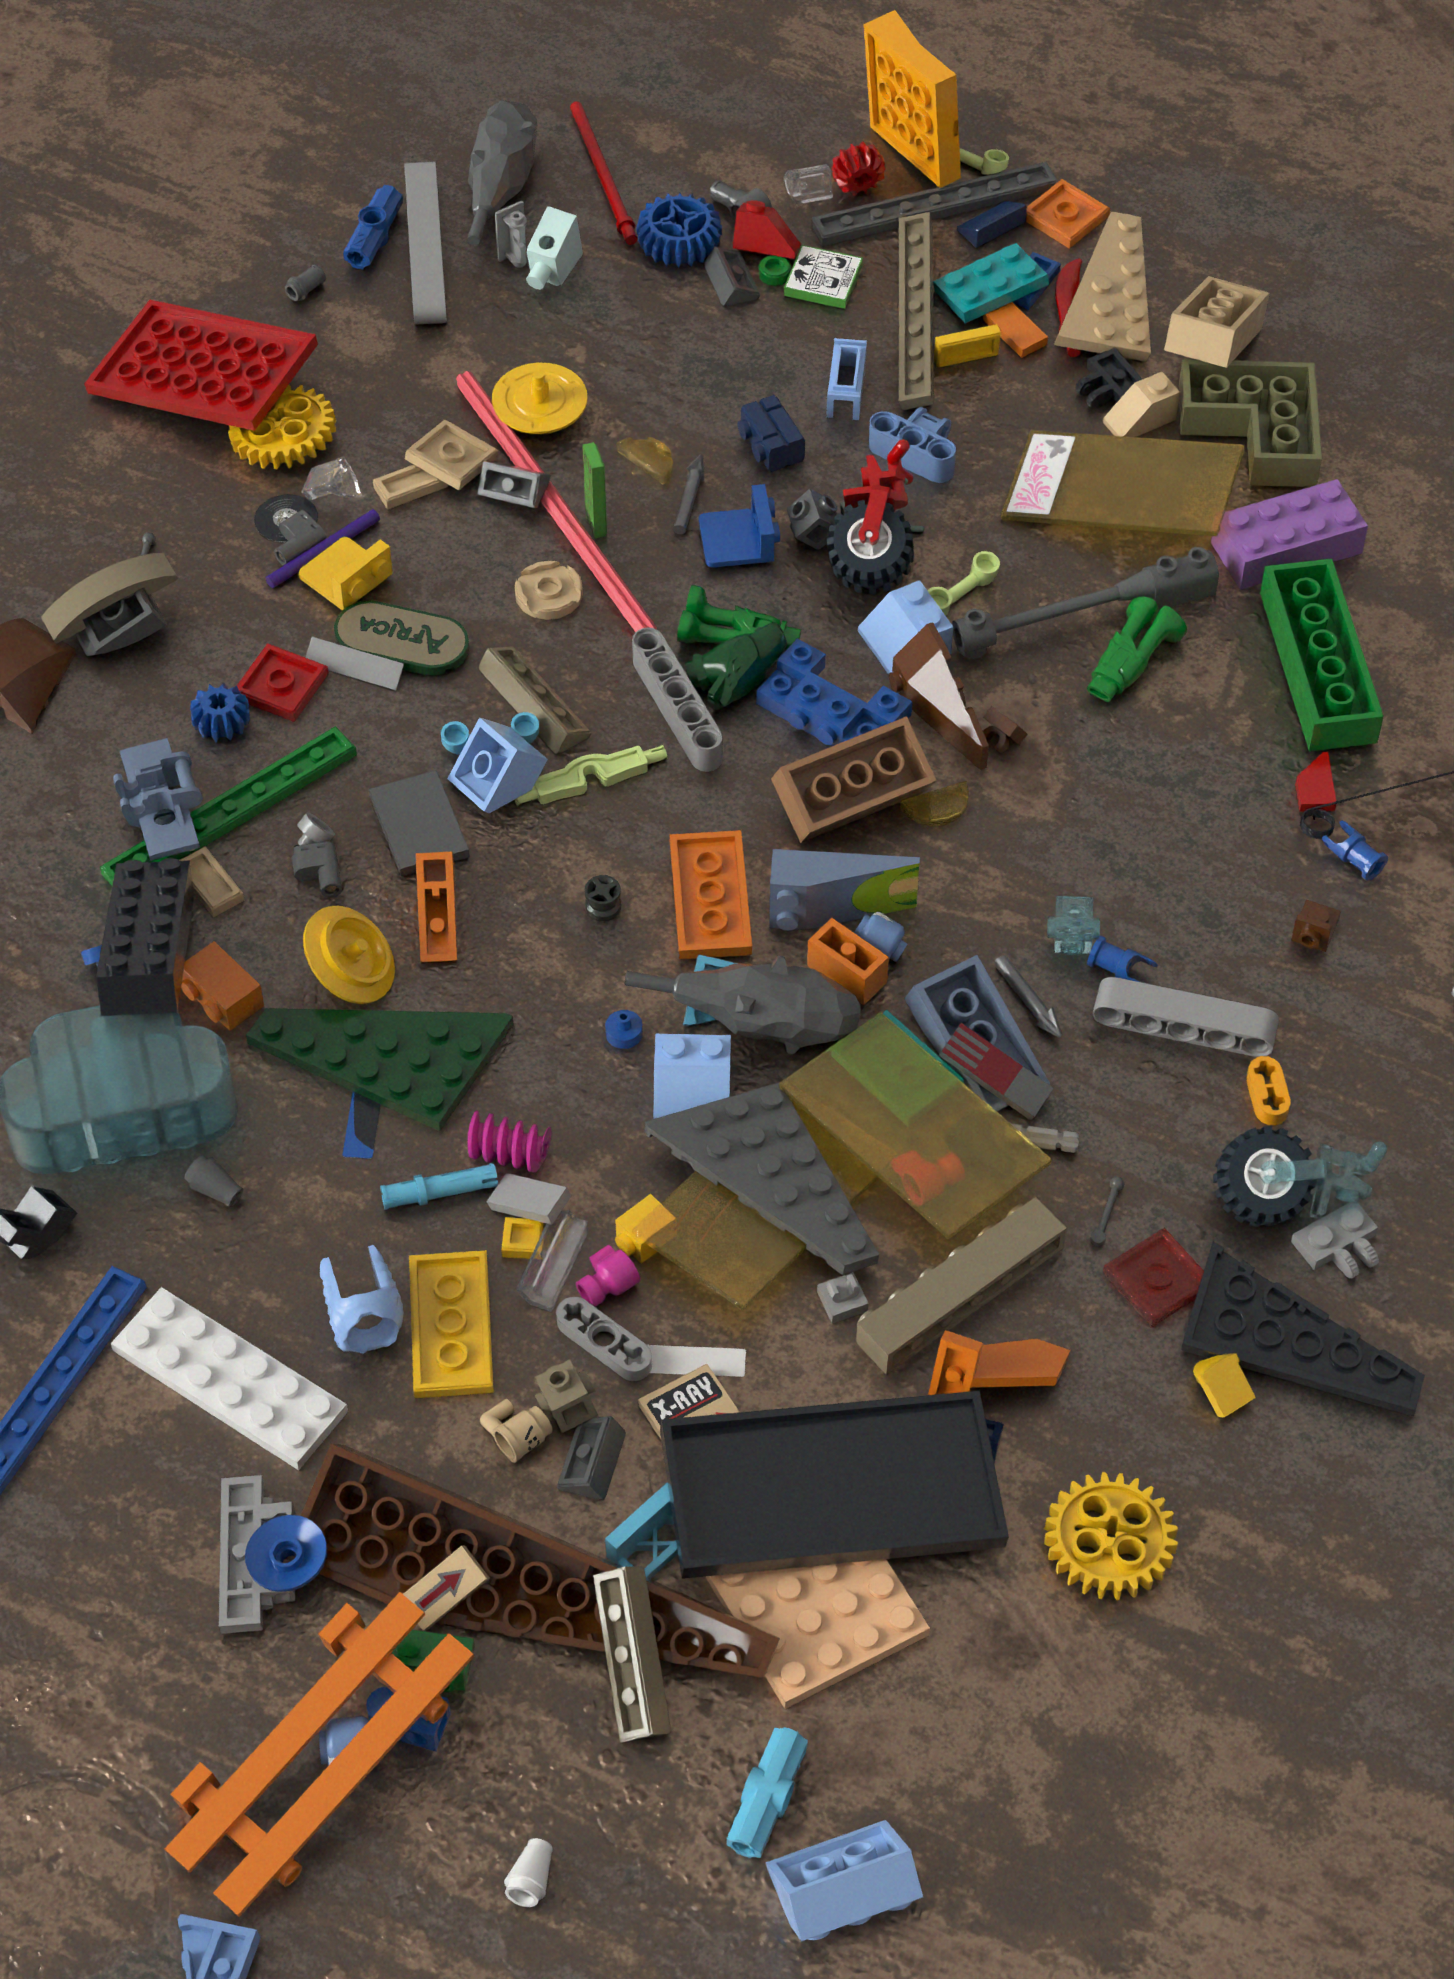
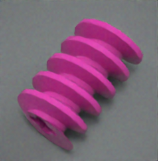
M477 1110L474 1112L469 1125L467 1136L468 1154L474 1160L483 1154L484 1161L487 1163L493 1162L497 1157L498 1163L501 1166H507L512 1160L513 1167L518 1170L522 1169L527 1163L528 1171L535 1173L539 1170L547 1156L552 1130L548 1127L543 1136H539L538 1125L533 1123L528 1133H525L522 1120H518L512 1130L509 1129L508 1117H504L499 1126H495L494 1115L489 1113L485 1122L481 1123L479 1111Z

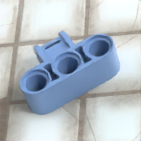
M922 406L917 408L908 420L887 411L875 413L870 418L869 449L871 452L887 460V455L899 440L905 439L910 444L909 450L901 459L902 466L905 469L936 483L947 482L954 476L956 446L947 439L951 429V421L949 419L943 418L941 420L927 413V409Z

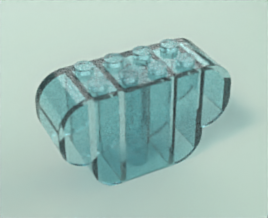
M99 1005L56 1014L44 1020L33 1032L30 1040L31 1057L22 1059L10 1066L0 1079V1111L12 1153L16 1161L23 1168L38 1174H53L64 1171L74 1172L83 1167L113 1164L122 1159L152 1156L157 1152L176 1148H190L196 1144L209 1142L224 1135L234 1124L238 1113L227 1049L223 1040L210 1029L201 1026H182L179 1013L101 1016Z

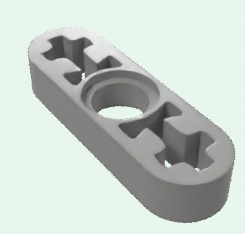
M568 1297L559 1303L556 1310L557 1326L564 1335L626 1380L639 1381L649 1375L652 1369V1353L644 1342L583 1298ZM581 1313L582 1322L576 1318L568 1321L567 1314L575 1316ZM603 1331L610 1332L615 1336L614 1342L607 1346L596 1344L593 1338L597 1333ZM623 1344H624V1353H623L622 1351H620ZM627 1356L632 1359L640 1356L641 1364L633 1362L631 1365H628Z

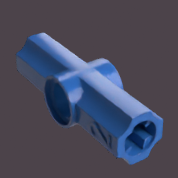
M384 184L382 188H378L369 205L359 211V224L343 251L344 260L349 262L353 268L363 270L365 266H370L378 249L388 242V230L403 204V194L399 193L394 186Z

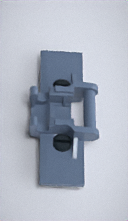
M168 738L121 750L120 755L128 783H125L122 775L118 773L113 776L114 785L121 797V810L128 824L140 827L142 830L150 861L200 848L189 808L198 806L202 802L203 796L200 789L195 786L190 769L192 766L190 755L183 751L172 753ZM181 786V788L169 790V787Z

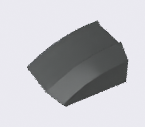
M142 588L83 619L86 629L75 635L86 656L107 653L133 644L166 626L167 622L152 594L147 595L145 589Z

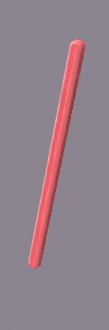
M469 371L459 374L456 377L458 388L513 464L519 468L544 473L514 430L498 418L493 409L492 400L474 375ZM549 481L540 501L635 632L646 627L657 629L654 622L555 486Z

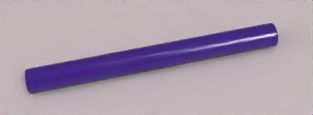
M374 509L370 510L266 576L267 584L271 588H275L297 574L303 566L340 538L349 537L352 539L380 521L379 514Z

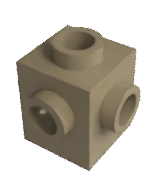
M571 1359L559 1365H554L545 1372L535 1376L541 1392L534 1396L546 1416L551 1413L553 1414L562 1433L598 1415L589 1394L595 1392L594 1387L585 1370L577 1373Z

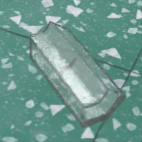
M570 1210L561 1211L552 1225L546 1224L516 1288V1291L530 1305L550 1312L553 1311L588 1235V1221L577 1218Z

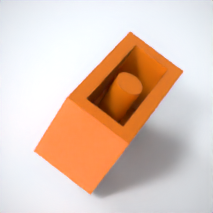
M831 918L808 940L807 966L842 985L854 994L862 1005H865L887 984L889 957L835 919Z
M215 941L185 961L181 989L190 1000L194 1001L197 999L203 1005L206 1014L213 1022L217 1023L220 1021L231 1031L264 1007L261 985Z

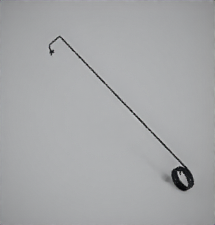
M1454 771L1309 808L1301 816V830L1311 838L1322 839L1323 836L1329 837L1334 831V817L1327 811L1319 808L1453 774ZM1314 815L1313 820H1315V817L1325 819L1331 824V828L1324 831L1313 830L1304 823V820Z

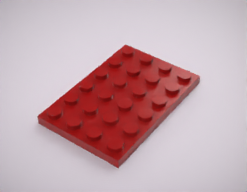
M149 300L84 385L88 394L255 431L318 346L316 335Z

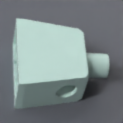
M549 206L546 208L527 247L530 273L526 281L531 287L543 289L546 282L556 286L562 285L581 258L583 251L576 215Z

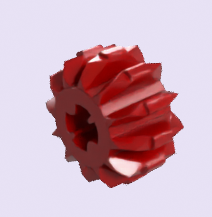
M864 141L858 146L851 144L847 150L840 149V156L832 158V176L843 193L851 192L853 196L859 191L866 193L867 189L871 187L877 188V182L885 179V161L874 144L867 146Z

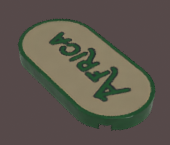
M362 601L352 604L338 615L334 625L335 639L339 645L403 663L402 670L423 675L435 676L445 674L446 670L452 667L455 670L465 662L469 654L468 634L463 625L447 616L384 602Z

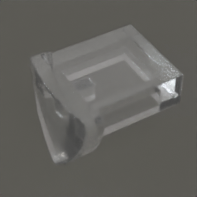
M827 164L802 169L795 168L785 172L784 182L795 207L803 206V203L833 198L831 170Z
M344 457L311 468L301 491L309 501L331 493L346 498H352L361 494L357 478Z

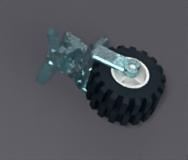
M1263 1126L1261 1129H1256L1255 1127L1247 1130L1226 1145L1214 1166L1217 1167V1172L1213 1174V1183H1218V1189L1215 1193L1217 1199L1223 1198L1225 1205L1222 1207L1227 1213L1230 1211L1236 1214L1234 1219L1239 1222L1249 1221V1226L1258 1227L1265 1225L1270 1227L1283 1223L1302 1211L1303 1206L1311 1200L1313 1195L1310 1193L1314 1188L1315 1194L1309 1214L1313 1218H1319L1326 1213L1331 1191L1337 1192V1199L1351 1203H1358L1359 1199L1370 1197L1372 1187L1354 1176L1353 1173L1366 1176L1375 1171L1387 1153V1145L1381 1141L1375 1142L1366 1155L1364 1153L1355 1154V1152L1348 1150L1344 1152L1334 1149L1333 1146L1321 1143L1316 1158L1309 1160L1308 1157L1312 1153L1308 1147L1303 1150L1299 1145L1302 1140L1297 1135L1291 1138L1287 1135L1288 1130L1280 1128L1276 1131L1272 1130V1126ZM1332 1164L1340 1166L1338 1174L1333 1173Z

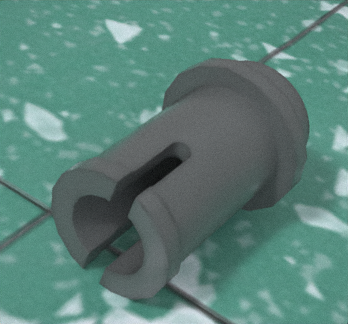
M313 264L299 276L290 277L285 285L286 294L293 301H302L307 298V293L325 282L326 275L318 265Z

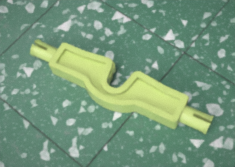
M664 745L642 751L640 746H635L609 755L589 754L571 761L563 769L540 775L532 790L516 798L515 802L517 805L538 799L540 804H546L563 798L583 795L587 790L585 776L588 774H594L604 786L614 785L630 777L648 772V764L666 760V749Z

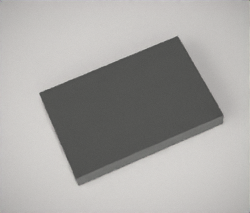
M437 770L369 789V797L400 876L416 872V853L452 851L454 861L470 857L469 848Z

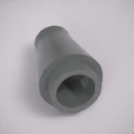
M200 1155L193 1161L184 1177L190 1183V1189L223 1202L229 1207H232L239 1200L244 1190L213 1157L207 1158L204 1155Z

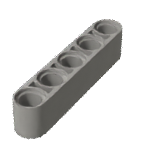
M649 627L639 629L632 638L633 664L692 765L704 772L716 770L722 764L723 737L720 729L661 632Z
M1108 977L1101 980L1093 1009V1018L1105 1026L1254 1057L1268 1056L1272 1053L1279 1024L1278 1015L1267 1008L1116 977Z

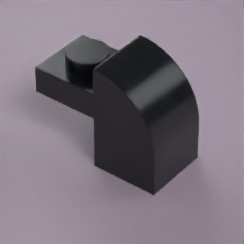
M31 1186L14 1211L0 1209V1242L7 1245L21 1259L36 1257L63 1235L77 1215V1212L53 1190Z

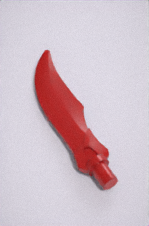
M1080 258L1067 263L1060 271L1056 280L1055 297L1060 319L1059 331L1080 285V267L1082 264V259ZM1067 347V354L1070 357H1077L1080 354V350Z

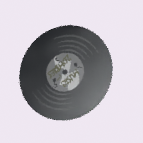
M292 494L278 495L266 500L259 506L255 513L254 523L258 532L267 539L287 542L288 540L283 536L279 528L281 522L301 510H308L310 516L317 522L318 512L313 503L304 497Z

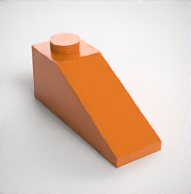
M453 852L416 853L420 962L457 961L456 889Z

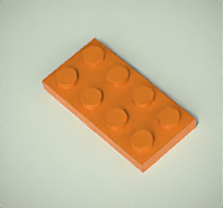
M741 830L669 834L679 959H694L698 955L707 957L752 955V937Z

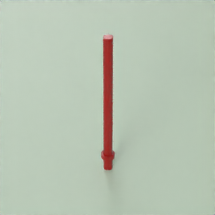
M575 101L570 105V109L617 220V231L623 235L626 244L633 245L638 240L634 230L635 222L627 214L583 106L579 101Z

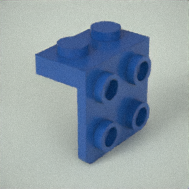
M765 484L752 485L751 509L709 512L699 515V528L707 566L723 567L774 562V543H780V530L778 522L772 523V518H775L774 498L767 497Z

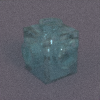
M1056 896L1054 916H1048L1047 938H1054V953H1066L1068 955L1090 954L1092 940H1097L1100 936V918H1093V897Z

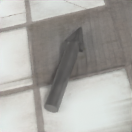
M701 454L686 468L689 470V473L686 476V485L673 526V531L677 534H684L686 532L700 480H705L704 462Z
M1005 955L998 957L994 962L995 967L1039 1022L1036 1026L1057 1037H1061L1062 1034L1054 1008L1049 1010Z

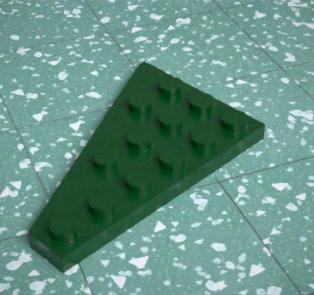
M265 1008L246 1034L247 1044L441 1131L514 1023L513 1016L507 1013Z

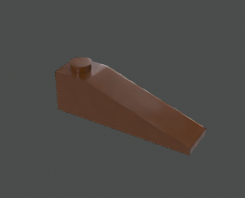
M933 622L926 624L893 657L892 672L889 673L891 688L894 692H899L900 695L911 700L912 711L980 770L987 768L988 742L972 707L965 708L964 686L960 676L952 677L947 663L952 657Z

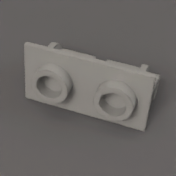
M523 201L495 212L498 261L500 262L508 258L518 268L524 267L528 262L525 233L527 219L524 216Z

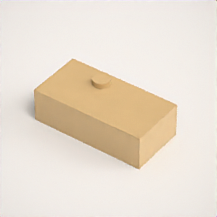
M1208 276L1172 312L1164 350L1227 368L1261 331L1270 293Z

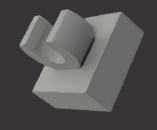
M854 1272L817 1284V1293L832 1324L865 1313L868 1310L869 1303Z

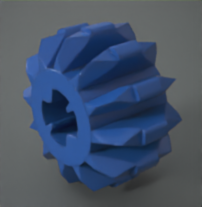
M223 682L219 688H214L209 683L208 691L197 690L196 699L191 701L192 725L195 730H199L203 739L212 736L217 743L221 737H227L231 741L233 733L243 734L244 725L249 724V702L246 696L241 694L237 686L228 689Z

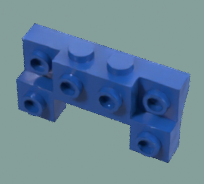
M798 638L777 659V669L759 687L756 694L757 705L788 721L793 727L802 729L815 736L823 744L831 746L906 716L909 719L912 713V701L885 686H882L870 701L866 703L819 677L818 675L825 668L826 654Z

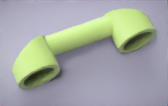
M960 148V162L981 170V173L984 175L1002 172L1008 166L1009 156L1004 151L997 149L987 150L984 153V158Z
M979 552L973 558L970 574L949 590L943 587H932L927 590L945 616L949 614L951 605L973 588L985 586L994 581L1000 566L999 558L992 552Z

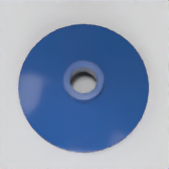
M298 1515L279 1516L262 1524L249 1539L245 1551L246 1567L253 1580L265 1589L278 1592L292 1591L311 1582L322 1570L327 1557V1543L323 1532L313 1521ZM295 1556V1559L291 1562L283 1563L286 1557Z

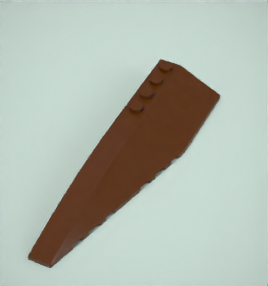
M330 1444L301 1513L302 1517L313 1521L321 1529L326 1539L327 1557L319 1574L389 1604L399 1592L404 1594L459 1547L466 1546L490 1579L435 1624L605 1652L593 1575L622 1568V1566L346 1445ZM288 1556L285 1559L292 1561L295 1559V1556ZM646 1577L659 1660L749 1676L765 1677L779 1643V1637Z

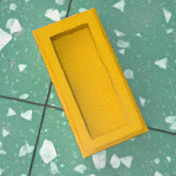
M998 325L935 337L934 362L936 366L944 367L998 355L1001 336Z

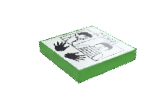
M802 245L784 286V296L846 309L863 267V258Z

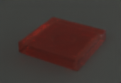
M1165 1227L1110 1261L1103 1268V1274L1151 1328L1196 1299L1204 1272Z

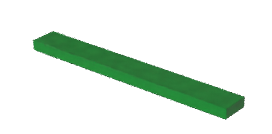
M336 726L190 812L200 848L150 861L144 840L100 866L102 876L113 886L117 863H124L129 860L160 862L169 858L177 860L185 858L357 755L356 747Z

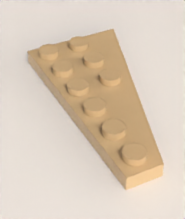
M1110 212L1054 345L1095 353H1103L1116 348L1124 358L1147 362L1151 354L1141 217Z

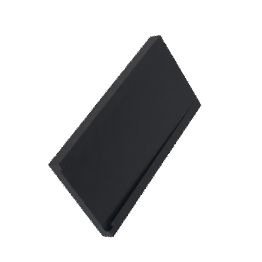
M980 1391L661 1419L660 1436L682 1579L1006 1547L1009 1534Z

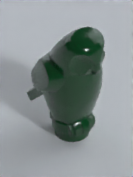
M772 622L758 627L753 633L741 634L728 639L704 655H693V660L685 662L687 676L694 688L701 687L702 691L709 690L707 695L709 706L715 710H721L723 706L725 707L731 702L747 695L766 678L767 670L777 662V659L787 648V640L782 628L777 623Z

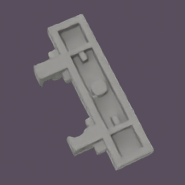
M262 1475L221 1478L219 1629L222 1634L263 1630V1610L273 1609V1603L279 1604L295 1601V1590L278 1592L265 1589L253 1580L246 1567L245 1551L253 1533L262 1524L273 1518L296 1514L292 1501L274 1503L273 1498L264 1497V1480Z

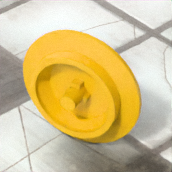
M530 363L508 371L498 380L492 393V405L498 418L515 430L531 434L552 433L567 428L581 417L587 406V389L581 378L568 368L552 363Z
M328 906L312 915L304 930L303 946L308 964L320 983L337 997L351 1003L368 1004L381 999L392 986L395 976V963L391 948L379 928L363 914L344 906Z

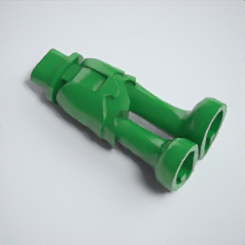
M691 585L686 610H683L679 621L677 641L687 644L697 642L721 644L738 635L753 633L758 627L774 622L780 625L787 640L786 651L797 638L800 640L801 629L788 627L787 621L783 620L781 623L779 619L773 616L755 612L746 607L744 609L736 605L735 610L717 608L708 603L704 588ZM717 626L733 627V629L721 628Z
M1136 597L1132 599L1126 610L1128 620L1120 634L1116 630L1113 638L1110 639L1109 645L1101 656L1097 667L1091 673L1092 681L1087 686V691L1103 701H1111L1114 695H1120L1125 688L1130 687L1147 668L1148 660L1163 640L1177 643L1183 639L1187 633V625L1175 610L1164 605L1158 612V605L1152 598ZM1150 627L1141 642L1135 647L1134 640L1142 629Z

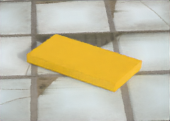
M487 1250L409 1255L414 1399L494 1393Z

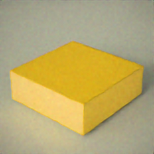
M505 1217L501 1249L502 1257L541 1259L544 1223L526 1218Z

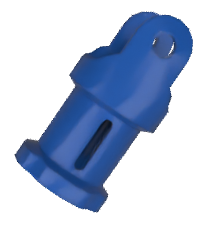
M1341 820L1339 823L1341 828L1350 837L1342 843H1335L1329 837L1323 836L1324 844L1343 862H1350L1362 872V878L1366 881L1374 879L1387 864L1388 856L1384 852L1378 853L1366 843L1365 836L1347 822Z
M1101 935L1094 943L1087 960V965L1092 968L1097 965L1114 973L1116 978L1136 982L1139 981L1128 976L1135 963L1143 962L1152 967H1158V964L1147 956L1129 948L1125 951L1106 942V938Z

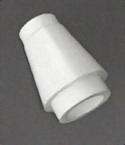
M538 1838L530 1839L505 1878V1895L513 1903L524 1907H533L538 1904L540 1899L545 1897L551 1853L553 1851L552 1846L548 1842Z

